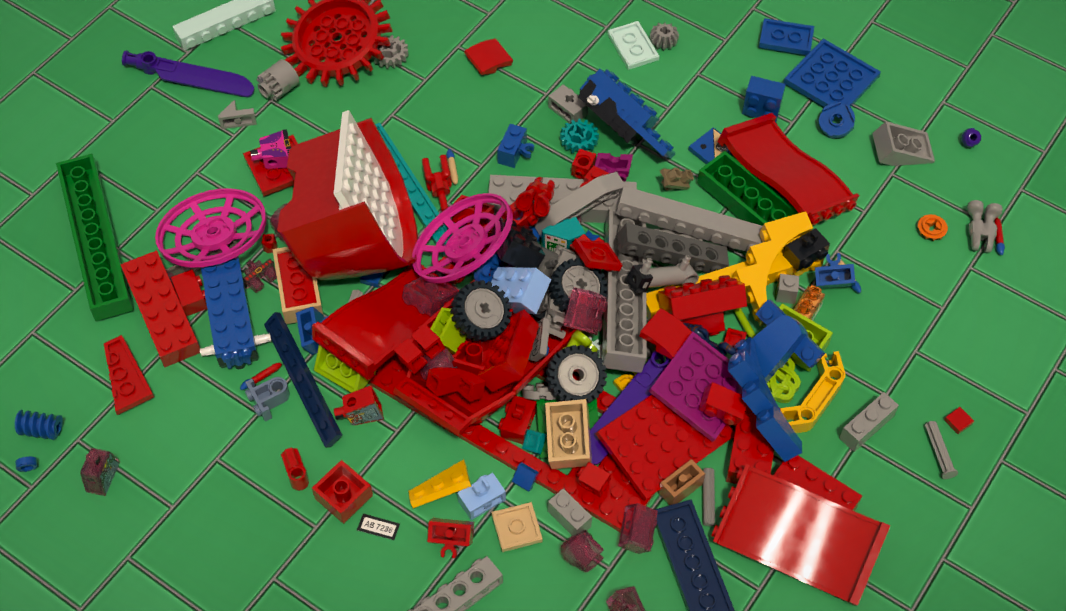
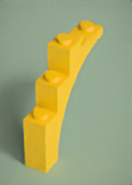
M806 211L764 223L760 230V238L764 243L750 246L746 253V261L751 266L737 269L732 276L733 279L745 283L746 299L749 304L751 303L753 317L755 321H758L759 326L766 325L756 313L767 301V276L774 258L788 243L813 229Z

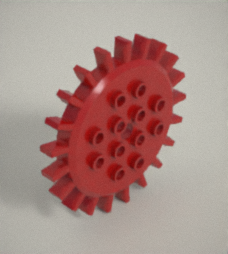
M308 0L311 7L306 11L296 6L295 10L300 16L298 21L286 20L288 26L294 28L293 32L281 33L284 41H292L291 44L281 46L284 55L295 52V54L286 58L285 61L291 66L301 62L294 70L298 77H300L308 69L309 72L305 78L310 84H312L317 74L321 75L320 81L323 87H327L330 76H336L340 86L343 85L344 74L351 73L356 81L359 80V74L356 69L364 66L371 72L373 68L368 60L372 56L381 60L384 58L382 52L377 49L378 45L390 46L391 44L388 37H381L382 33L393 32L390 23L379 24L390 19L387 10L375 14L384 7L381 0L375 1L370 6L368 4L371 0H321L317 3L315 0ZM342 36L340 40L334 41V38Z

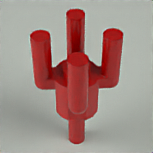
M445 154L439 157L442 172L434 174L431 172L429 159H422L427 190L432 191V195L439 198L442 212L448 208L446 195L450 193V187L452 186L451 173Z

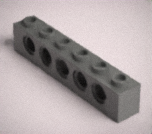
M626 223L618 232L619 252L645 259L651 258L655 261L677 265L686 255H689L691 257L689 262L693 269L707 273L729 266L728 252L725 246Z

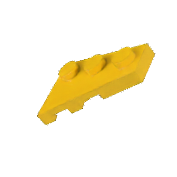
M461 460L409 490L412 507L421 506L471 487L465 460Z

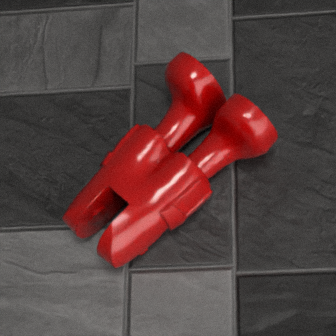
M543 177L535 178L534 182L530 183L526 190L518 195L515 202L516 207L520 211H527L531 207L533 200H535V214L539 217L546 216L550 211V200L554 196L555 183L549 180L547 184L542 183Z

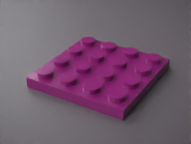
M692 332L648 392L713 442L726 423L717 417L707 416L703 411L698 410L705 388L714 382L742 395V387L728 371L729 359L695 332Z

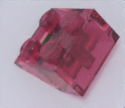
M573 287L563 326L597 336L603 324L601 320L602 314L607 309V297L593 291Z

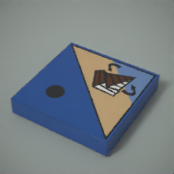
M714 127L692 143L688 149L705 164H708L723 151L733 156L726 145L721 146L717 142L721 133Z

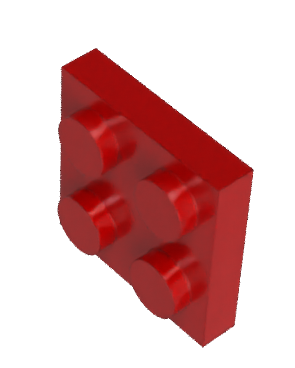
M575 238L572 245L587 268L604 269L606 271L621 270L623 265L608 243Z

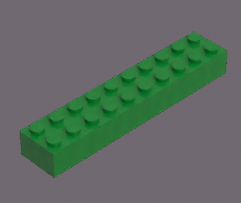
M93 154L56 163L89 308L95 321L134 311L126 278L120 265L122 262L98 166Z

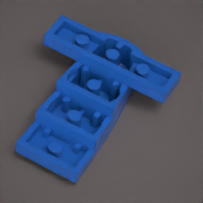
M767 300L757 311L756 315L767 326L752 339L756 343V353L766 383H768L779 368H783L793 353L809 368H813L825 354L808 336L805 327L795 318L787 316L772 300Z

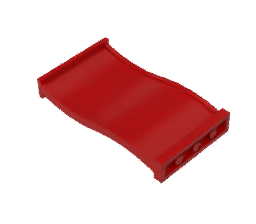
M773 113L723 129L717 142L721 146L726 145L732 155L749 172L781 193L798 213L806 211L812 225L828 220L832 216H838L847 210L851 211L856 206V201L860 195L858 193L853 195L846 184L833 171L793 144L776 124V116Z
M411 264L387 284L348 302L321 323H314L312 325V339L365 379L370 380L374 377V372L396 354L394 349L407 338L410 340L412 338L411 335L448 303L459 290L449 282L431 283L423 280L418 276ZM421 264L422 270L427 269ZM433 272L426 275L429 277H439Z
M748 464L744 468L740 467L736 479L739 480L736 487L732 486L728 498L731 499L728 507L724 505L719 517L723 518L720 526L715 525L711 535V537H714L713 542L858 606L890 525L845 508Z

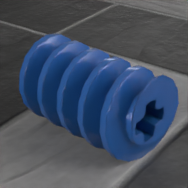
M20 410L15 418V430L18 435L23 436L25 434L29 437H41L43 439H56L61 432L63 424L62 415H58L55 420L54 414H50L47 419L46 413H42L40 416L39 412H34L32 415L31 411L28 410L25 414L23 410Z

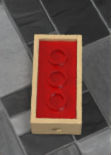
M288 247L272 249L285 323H296V312L312 306L323 314L317 278L307 274Z

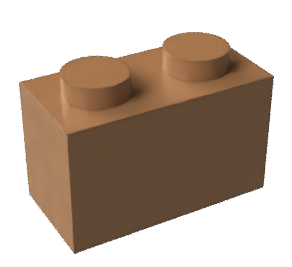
M691 459L660 483L661 489L659 494L669 505L679 503L703 485L705 473Z

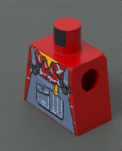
M372 386L344 395L342 397L343 406L334 408L336 420L348 418L352 425L384 420L381 401Z

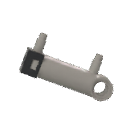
M686 255L676 266L651 268L653 261L651 258H648L644 264L632 266L626 281L635 293L646 292L650 287L682 285L690 282L696 284L699 275L690 265L691 257L689 255Z

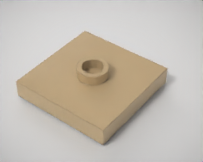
M532 502L491 512L502 552L543 542Z

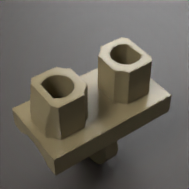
M663 168L660 170L664 177L661 183L663 188L668 191H672L674 188L687 190L690 188L689 182L694 180L692 171L688 169L685 171H681L679 168Z

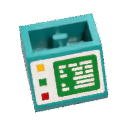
M576 217L565 219L561 223L547 226L542 230V247L554 252L557 245H560L570 250V245L574 242L575 238L578 239L583 234L586 235Z

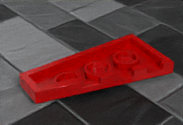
M120 335L105 342L104 349L116 414L119 415L154 398L123 336Z

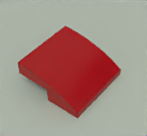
M496 38L475 44L464 52L481 75L496 73L498 67L511 66L513 59Z
M660 308L640 331L639 337L656 345V352L673 359L692 332L679 319Z

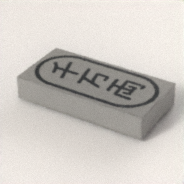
M542 318L537 322L539 328L530 360L535 362L547 355L550 319Z

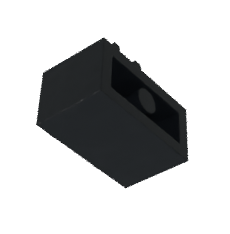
M815 228L788 243L783 256L799 271L810 267L818 259H824L828 254L830 243Z

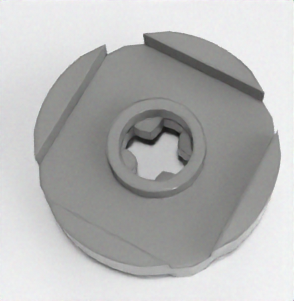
M536 383V387L532 384H527L522 389L523 398L557 399L551 395L552 391L548 390V383Z

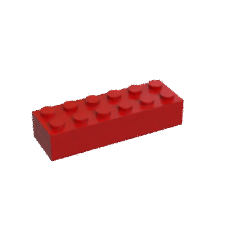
M157 250L120 264L164 368L199 354L200 347Z

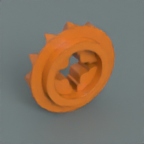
M929 214L920 218L917 229H919L920 235L925 236V239L931 238L934 241L935 239L941 240L946 235L948 226L941 217ZM935 224V229L930 231L929 228Z

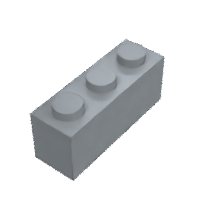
M883 392L843 428L839 439L855 452L895 416L899 404Z

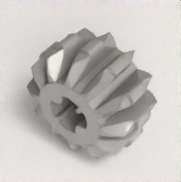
M665 22L664 24L658 23L652 28L650 40L657 49L663 48L665 50L668 48L671 50L672 46L677 44L679 32L677 27L672 26V23L669 25Z

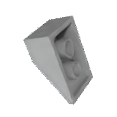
M886 121L872 133L879 163L901 166L935 162L928 133L925 131Z

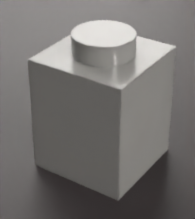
M780 274L777 284L776 302L795 304L799 289V276Z

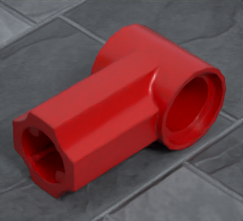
M292 447L285 449L281 453V457L290 484L295 490H304L309 484V479L297 448Z

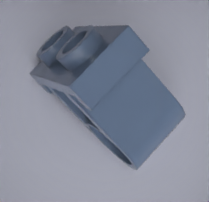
M275 377L255 386L253 379L245 382L247 386L245 394L249 401H254L255 405L253 408L257 416H262L265 422L272 419L270 409L283 404L289 399L290 393L284 378Z

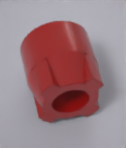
M274 234L262 235L261 244L263 250L266 253H273L272 249H277L278 247Z

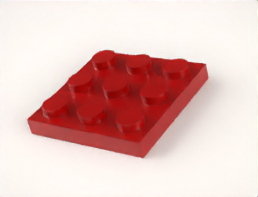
M294 135L288 136L291 147L298 144ZM250 151L243 153L244 159L263 197L294 185L295 180L287 168L267 169L263 159L252 161Z

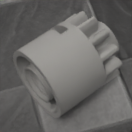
M280 59L266 69L256 79L259 82L258 89L261 94L266 98L270 97L272 101L278 100L299 84V77L296 71L283 59Z

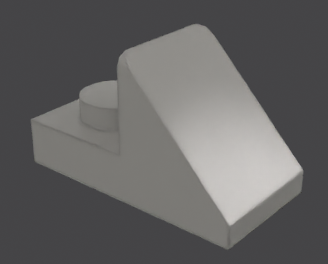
M235 100L218 115L221 129L257 125L254 108L237 110Z

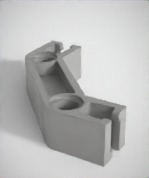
M617 172L599 176L550 206L549 213L541 217L534 226L542 238V230L547 226L556 225L565 219L577 218L602 201L617 197L619 195L618 191H621L625 184Z
M557 245L554 252L559 256L558 264L552 270V274L564 261L572 258L575 260L580 257L574 251ZM548 290L544 304L548 305L545 318L550 319L549 333L564 339L566 332L564 330L561 331V327L563 324L570 326L572 321L565 314V309L561 312L559 310L560 305H554L555 299L550 298L552 292Z

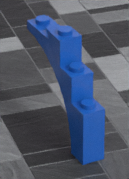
M752 337L740 340L734 346L736 353L728 361V371L742 387V399L756 415V428L783 461L786 462L802 453V441L784 417L768 388L759 365L755 341Z

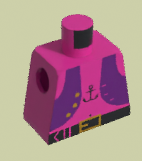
M287 129L261 137L259 139L261 148L250 150L252 161L263 159L267 169L287 168L289 150L291 149Z

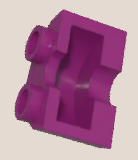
M598 153L595 166L609 174L617 172L622 181H626L629 176L633 155L621 154L619 157H614L610 153Z

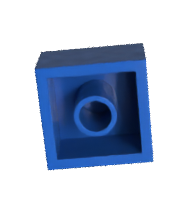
M751 76L742 114L757 118L773 113L776 116V122L786 84Z

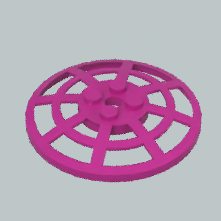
M224 188L201 192L181 201L164 215L156 229V245L166 260L179 266L194 268L221 264L241 255L258 241L264 232L267 215L262 202L255 195L247 191ZM226 198L223 207H214L201 211L198 206L199 203L208 200ZM234 198L247 201L255 207L248 213H245L241 209L232 207ZM191 207L195 215L187 219L180 228L170 225L178 215ZM259 211L262 218L261 225L258 230L251 231L252 223L250 218ZM221 213L220 216L205 217L210 214ZM233 213L241 218L233 222L228 218V215ZM196 220L200 221L192 230L187 229ZM246 222V232L236 233V228ZM166 231L176 234L175 248L164 249L163 239ZM182 236L191 237L192 243L182 246ZM248 238H251L247 243H245V244L243 245V243H244ZM235 239H241V240H240L235 246H233L232 248H229V247L227 246V245L230 244L233 240H235ZM197 248L201 252L197 256L188 253L187 250ZM218 249L222 251V253L207 256L209 251ZM181 253L183 256L193 259V261L179 260L171 257L170 254Z
M493 193L476 194L449 206L434 218L419 236L412 253V257H415V254L417 257L416 262L412 264L415 272L427 282L445 283L461 278L476 270L490 259L505 241L513 220L511 207L503 197ZM483 203L501 205L496 215L482 212ZM475 205L473 215L467 216L455 224L450 219L458 212ZM507 211L506 224L503 231H501L499 219ZM480 219L491 220L484 228L479 224ZM473 221L472 224L460 228L464 224ZM445 223L449 229L440 237L436 245H426L435 231ZM495 225V235L488 237L487 233ZM453 233L446 245H443L446 239ZM491 243L488 249L481 255L479 252L486 244ZM433 252V266L422 270V253ZM439 252H445L448 258L439 262ZM472 258L475 259L470 264L462 267L464 262H467ZM450 262L456 263L453 269L443 268ZM436 270L438 272L448 274L447 276L443 277L426 276L427 274L434 272Z

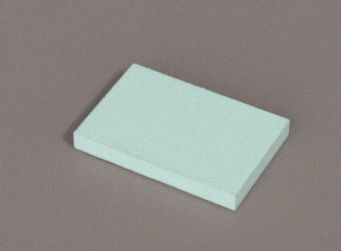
M639 21L607 30L608 37L628 70L659 60V54Z

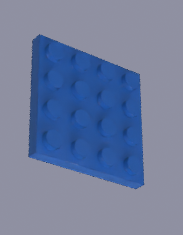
M823 38L784 78L783 83L823 107L834 102L851 107L879 78L881 71Z

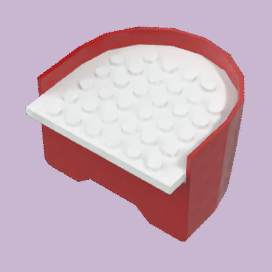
M349 110L342 112L340 129L291 147L288 155L287 169L295 180L293 195L289 203L280 211L277 230L297 262L307 274L319 280L354 278L398 269L416 262V254L415 257H412V253L418 240V231L412 203L403 177L372 118L356 123Z

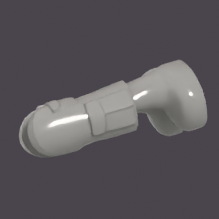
M979 200L970 201L967 205V211L973 219L969 223L972 250L978 251L980 240L985 241L984 252L990 253L997 236V225L994 223V220L1002 214V206L998 203L989 204L984 210L985 223H983L981 220L984 210L983 202Z

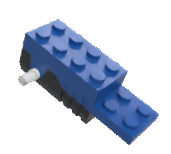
M599 69L595 74L590 75L581 86L578 98L607 125L611 126L615 132H618L620 137L624 138L628 144L635 146L644 138L662 156L670 159L676 154L672 150L674 147L668 141L660 139L661 135L652 129L659 121V118L656 116L657 112L652 107L644 105L645 101L640 96L635 95L633 92L631 93L632 89L628 85L623 84L621 81L618 82L619 77L612 71Z

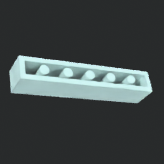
M232 0L172 26L175 37L185 51L275 12L274 0Z

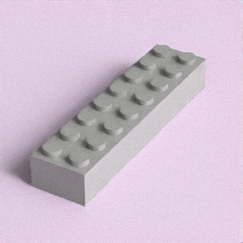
M490 175L489 193L500 195L510 206L516 201L518 195L524 192L527 186L534 182L537 177ZM543 177L542 182L547 184L549 180H552L555 183L554 196L550 200V206L579 189L580 185L584 183V179ZM623 181L625 186L637 189V182ZM622 190L618 191L619 195L617 197L602 201L578 216V221L605 223L609 208L617 209ZM488 203L495 206L494 215H496L501 205Z

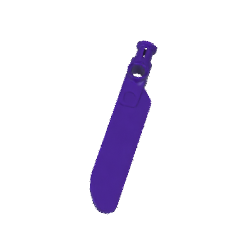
M126 50L122 55V65L136 66L137 69H142L148 75L157 73L165 81L242 97H250L255 92L253 84L246 77L236 73L157 57L151 51L133 54Z
M655 350L651 358L644 365L642 373L636 374L591 428L592 464L598 465L609 453L595 433L652 395L648 391L671 361L670 358ZM661 359L664 363L658 364L655 360Z

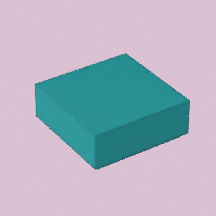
M527 429L522 449L541 454L547 434Z

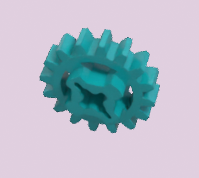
M578 119V122L571 120V124L565 123V127L561 128L560 133L561 144L565 145L566 150L572 149L571 153L579 151V149L586 151L588 149L594 150V145L597 146L599 140L598 128L594 127V123L587 124L588 120L581 122V119Z

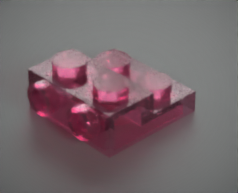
M432 273L426 275L429 277H437ZM419 277L404 285L402 298L407 305L411 304L421 314H427L431 317L444 306V303L450 301L458 293V290L446 282L431 283Z

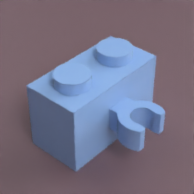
M493 472L489 475L481 476L477 482L471 484V487L457 492L458 502L470 520L506 501V491Z

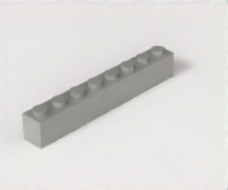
M623 186L616 210L618 215L745 252L748 251L750 246L764 243L760 238L761 225Z

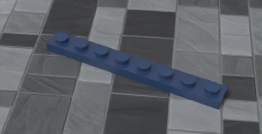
M274 312L264 326L268 334L270 333L271 340L324 446L332 447L342 436V433L281 313Z

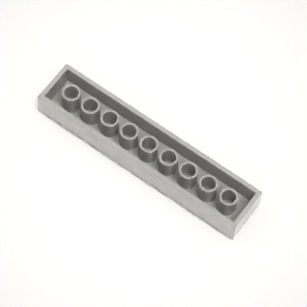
M609 208L605 222V242L610 245L623 266L620 271L604 270V280H607V285L605 286L607 287V297L603 302L602 364L609 369L642 373L647 359V340L639 336L640 331L647 324L646 292L635 293L626 281V278L633 265H642L646 262V259L619 252L618 232L626 223L646 227V223L616 214L617 209Z

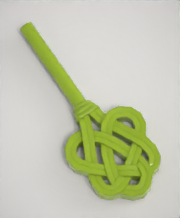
M733 309L748 337L754 338L756 334L742 309ZM791 357L783 368H779L767 383L775 401L780 403H789L793 400L801 384L799 376L794 371L795 363Z

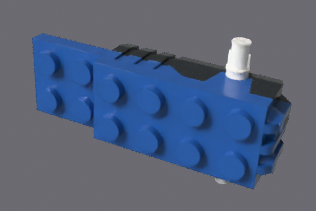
M237 256L221 264L201 267L214 344L200 348L201 357L212 354L216 355L219 367H228V369L232 368V366H235L236 369H243L246 363L252 364L253 361H257L256 345L271 341L270 333L254 336L240 261Z

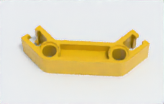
M839 351L833 352L831 360L828 361L830 365L833 364L832 367H828L826 363L827 353L816 363L820 379L800 406L781 408V412L786 420H794L788 423L795 433L810 431L841 389L845 378V370Z

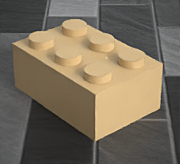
M586 399L545 403L548 462L551 469L586 466L588 462L592 463L589 407Z

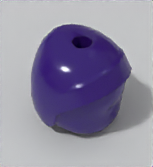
M968 128L961 135V142L966 147H974L981 141V134L975 128Z

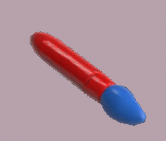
M996 218L994 220V223L997 225L996 250L999 255H1003L1005 245L1002 223L999 218Z
M278 362L269 366L251 379H253L255 384L279 370L282 363ZM250 379L245 380V381L241 384V386H240V389H241V390L247 389V386H246V383H245V382L248 381V380H250Z

